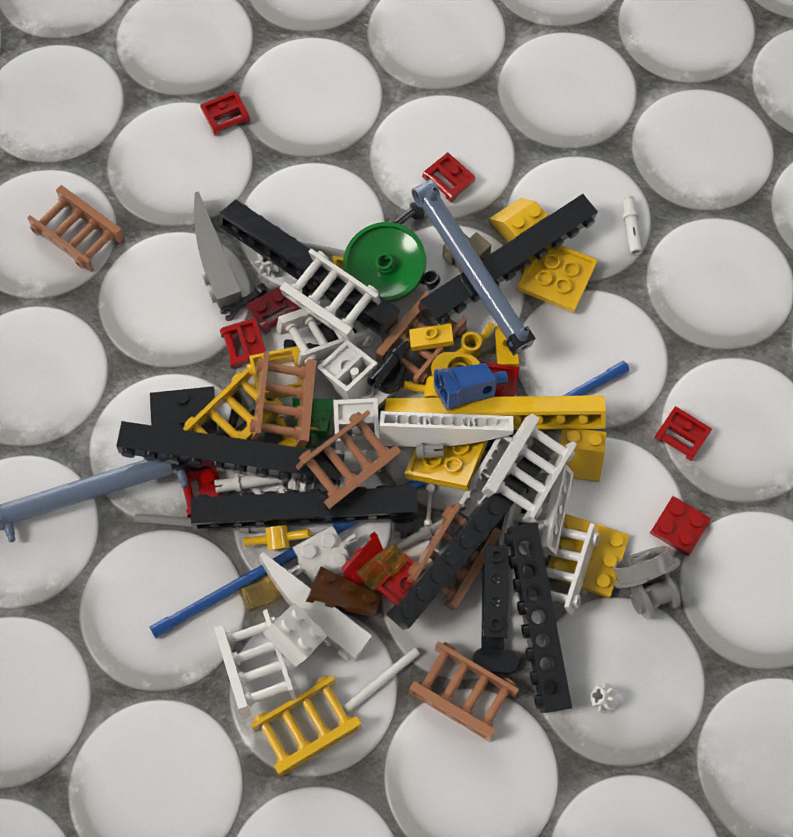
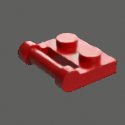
M236 90L200 104L201 111L214 136L227 128L242 122L248 123L251 121ZM237 112L241 114L219 124L215 122Z
M448 152L422 174V178L426 181L433 180L436 183L438 189L446 196L445 198L449 202H453L476 179L468 169ZM436 172L441 174L454 188L450 189L434 174Z
M256 318L220 329L221 337L225 340L230 356L229 363L232 369L250 363L249 356L265 353L266 349ZM235 333H238L244 355L238 356L232 337Z
M675 406L654 438L667 443L686 455V459L692 461L712 431V428ZM668 429L692 443L693 447L689 448L667 434L666 431Z
M207 468L191 473L186 472L188 487L183 488L188 508L186 509L188 518H191V498H194L191 482L197 481L200 495L219 496L223 493L217 494L215 490L216 487H221L215 485V480H220L218 471Z

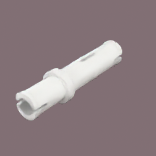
M625 196L622 200L624 209L623 221L626 222L630 255H640L642 253L638 226L639 213L636 211L634 196Z
M255 474L245 476L234 475L233 478L215 480L216 486L223 485L222 487H216L215 490L217 494L235 490L236 492H241L242 489L283 484V481L275 478V476L261 478Z

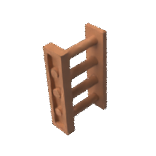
M60 185L56 189L59 197L58 203L39 221L31 215L27 217L31 225L30 229L37 236L42 235L73 258L81 269L86 268L92 272L94 268L90 259L109 240H114L120 244L125 239L122 229L63 185ZM64 207L71 208L73 213L54 232L46 227ZM79 218L87 220L88 224L69 243L61 238ZM94 229L102 231L103 235L84 254L75 249Z
M426 291L376 350L377 362L382 363L386 358L388 350L393 349L399 339H405L402 344L406 340L410 342L408 335L410 329L428 327L421 322V318L424 315L418 309L420 300L429 295V292ZM465 316L458 323L452 319L445 323H451L454 342L458 337L461 338L468 329L466 327L467 317ZM451 345L438 347L434 353L427 349L414 351L427 360L421 369L403 358L402 362L405 365V369L414 375L413 383L424 384L427 377L430 376L429 372L431 371L433 360L437 355L447 352Z
M265 351L262 359L258 358L256 371H259L255 417L251 419L249 432H253L252 440L256 441L261 432L291 436L293 439H296L295 447L305 448L309 442L316 360L308 359L305 365L300 368L268 362L269 352ZM267 371L299 376V379H302V384L297 388L266 382ZM265 391L297 396V399H300V404L295 408L264 402ZM263 411L295 416V419H298V424L291 428L262 423Z
M369 410L363 414L357 412L349 419L350 424L313 452L307 450L299 457L301 461L295 466L299 470L307 464L323 484L329 496L324 503L329 509L401 453L397 445L391 449L384 447L364 422V419L370 414ZM355 426L359 428L378 452L377 456L379 458L375 462L371 459L368 460L347 432ZM339 438L361 464L360 468L363 471L358 475L349 470L330 446ZM322 451L345 478L344 482L346 484L343 487L335 486L314 460Z
M459 502L452 506L448 505L442 514L444 519L418 562L414 561L407 572L410 574L407 579L408 582L416 581L428 559H433L438 552L434 549L439 541L443 540L447 543L452 535L446 532L451 521L461 526L466 518L457 513L462 505ZM494 527L481 542L478 549H475L469 556L468 560L470 562L467 567L459 568L454 574L457 576L456 579L459 580L456 586L450 588L445 585L440 591L446 595L447 601L444 606L451 610L459 607L485 563V545L495 546L502 534L501 530Z
M438 641L435 651L440 653L423 682L417 683L413 681L409 688V694L490 742L496 731L492 728L494 718L508 694L515 698L519 689L516 688V684L510 679H501L455 651L456 648L447 642L442 644ZM449 658L460 666L444 693L437 695L431 691V686ZM469 670L480 678L464 706L459 708L452 704L451 698ZM489 682L499 688L500 691L485 717L479 720L472 716V709Z

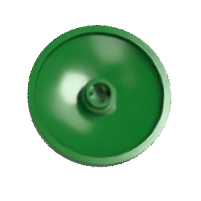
M393 222L375 223L360 230L350 240L343 257V269L346 273L367 287L368 285L373 286L378 290L379 295L390 303L399 301L415 291L423 280L427 265L426 253L419 237L409 228Z

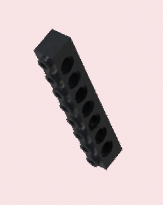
M538 523L510 526L506 529L507 533L504 534L506 546H510L511 556L508 557L510 569H514L515 573L513 588L519 595L517 610L519 615H522L524 622L521 625L523 638H527L528 648L525 649L527 661L531 662L532 671H530L531 684L536 687L537 695H534L536 709H540V713L571 709L572 703ZM520 543L528 546L529 552L527 555L519 551ZM524 566L532 568L533 575L531 578L524 575ZM529 588L537 592V599L535 601L530 600L527 596ZM534 611L539 612L542 617L539 624L534 623L531 616ZM539 634L543 635L546 639L544 647H540L536 643V637ZM544 657L550 661V668L547 671L543 670L540 666V661ZM547 681H551L554 684L555 689L552 694H548L545 691Z

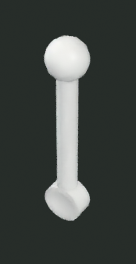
M433 484L426 486L428 499L424 526L432 525V493L435 490Z

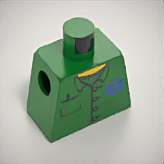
M292 398L293 407L299 406L300 399ZM313 398L309 442L305 448L316 449L318 439H326L328 437L334 413V399ZM294 416L295 426H297V424H298V419H295V416Z

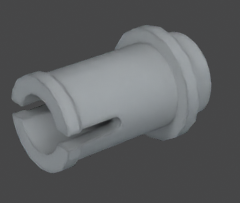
M421 443V445H416L417 458L424 460V458L444 457L443 451H435L444 450L443 443L428 445Z

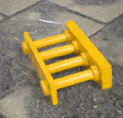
M245 369L242 373H236L231 380L232 382L198 415L190 417L185 422L183 430L208 434L201 425L208 418H211L230 437L252 440L253 432H249L251 419H254L255 416H252L232 397L242 388L256 401L257 390L248 382L250 379L249 371ZM264 398V402L283 405V403L278 398H276L273 402L271 400L268 401L266 398ZM225 402L247 422V427L243 431H237L217 412ZM263 411L262 423L270 424L279 414Z
M333 675L329 678L324 676L315 682V686L296 696V700L291 699L268 714L263 712L253 719L254 722L251 723L254 732L262 729L278 758L276 760L277 764L273 766L279 777L362 728L357 716L353 718L347 716L331 689L336 684ZM322 692L340 721L338 723L339 726L332 731L330 728L327 729L310 700ZM301 704L319 733V738L312 743L306 741L290 713L291 710ZM281 716L298 744V751L292 755L284 751L269 724Z

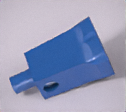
M486 363L434 370V388L446 410L462 404L495 397L496 386L508 383V376L505 371L492 373Z

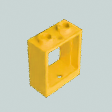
M298 346L269 352L268 362L282 364L294 361V366L298 367L297 363L301 351ZM264 353L249 356L251 364H247L250 377L253 376L255 382L251 383V385L256 390H258L259 381L258 371H256L258 358L262 359ZM297 376L298 383L286 386L298 388L302 384V379H299V376ZM265 391V398L270 397L273 400L292 396Z

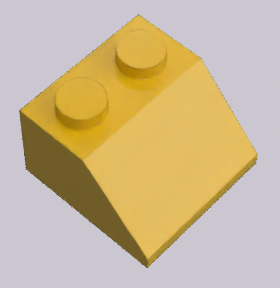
M520 198L489 218V221L509 242L548 217V214L536 201Z
M562 429L559 444L565 447V445L572 441L577 443L573 449L575 455L569 463L566 462V465L574 473L573 479L600 481L607 432L587 429Z

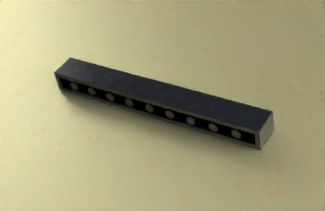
M581 194L482 259V262L499 287V283L504 280L506 282L511 280L520 269L524 271L529 268L535 259L541 260L550 249L554 248L556 250L564 243V240L577 236L582 228L585 227L587 229L595 223L594 219L598 211L586 196ZM462 272L421 299L418 309L431 326L442 325L454 313L460 314L469 303L478 302L480 297L464 272Z
M235 199L220 211V228L295 279L299 280L313 262L309 254L311 248L306 247L296 238L290 236ZM320 266L306 283V286L316 291L330 272ZM337 277L322 297L333 302L347 283ZM353 289L339 308L349 314L363 297V294ZM379 295L381 303L377 305L370 300L356 320L383 337L398 322L400 309Z
M121 421L116 447L118 452L127 458L141 456L148 461L161 459L174 465H178L181 462L188 463L189 466L194 468L208 466L215 471L228 469L241 475L248 472L255 473L257 477L261 478L275 476L282 481L295 479L308 485L313 484V482L321 483L307 464L299 470L295 467L301 461L299 457L307 450L313 452L314 450ZM322 451L314 460L333 484L340 486L342 474ZM337 453V455L344 462L345 454Z
M535 443L527 447L546 461H550L551 457ZM522 455L515 461L516 467L534 479L542 470V468ZM506 474L503 479L505 485L519 495L528 487L527 484L512 474ZM500 492L489 497L486 495L386 615L402 630L409 629L514 502Z
M409 484L390 488L386 485H380L371 489L359 486L330 509L324 503L329 498L328 491H322L321 489H311L309 492L289 490L286 493L267 491L264 494L245 492L242 495L234 496L229 493H223L214 497L202 494L191 498V525L195 531L417 519L416 486Z

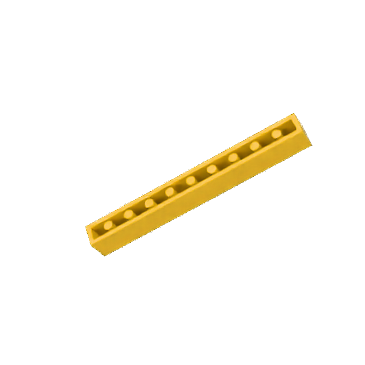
M604 395L493 397L462 404L449 410L445 409L440 398H386L385 411L513 416L514 430H518L524 419L532 413L540 418L536 424L538 429H605L606 424Z

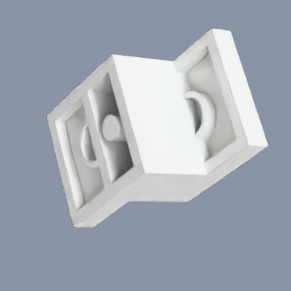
M348 340L341 344L317 367L318 373L333 384L336 396L340 400L377 398L379 410L386 404V398H392L397 393L396 391L392 394H385L379 389L373 388L376 383L372 387L368 385L367 379L378 368V363Z
M377 398L333 400L335 434L350 424L349 419L357 412L363 414L369 410L370 414L364 419V422L380 440ZM357 426L347 432L368 460L371 459L375 462L379 458L377 456L378 452ZM339 438L335 441L336 453L345 454L344 463L352 473L362 472L361 464Z
M295 602L263 633L295 667L308 658L327 637L322 629Z

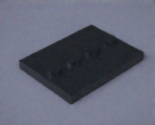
M214 386L151 392V425L183 430L185 422L190 417L198 415L215 398ZM208 418L201 425L208 434H218L217 423L211 418ZM190 466L191 471L189 472L199 471L211 467L202 466L201 468H194Z

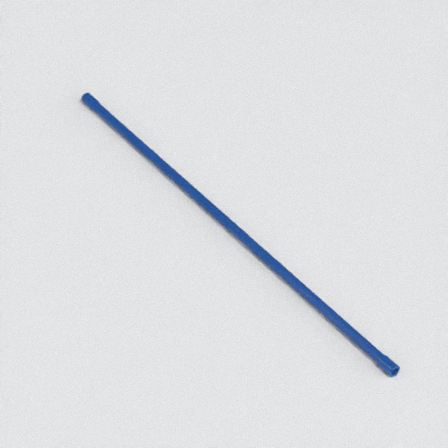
M621 361L563 396H585L609 381L630 371L629 366L625 361ZM514 430L513 434L508 436H514L518 430ZM495 439L488 441L485 451L491 448ZM411 480L406 484L416 486V490L429 483ZM359 522L335 523L333 527L338 535ZM290 548L274 557L273 560L280 566H283L296 559L297 556L293 548ZM260 565L177 613L149 626L156 639L180 623L267 575V572L263 565Z

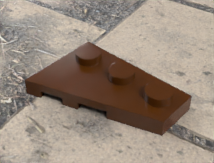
M320 566L305 602H324L327 607L341 606L345 607L348 612L373 617L377 611L381 596Z

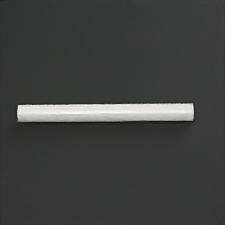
M416 648L410 650L343 705L344 710L350 713L417 658L420 655Z

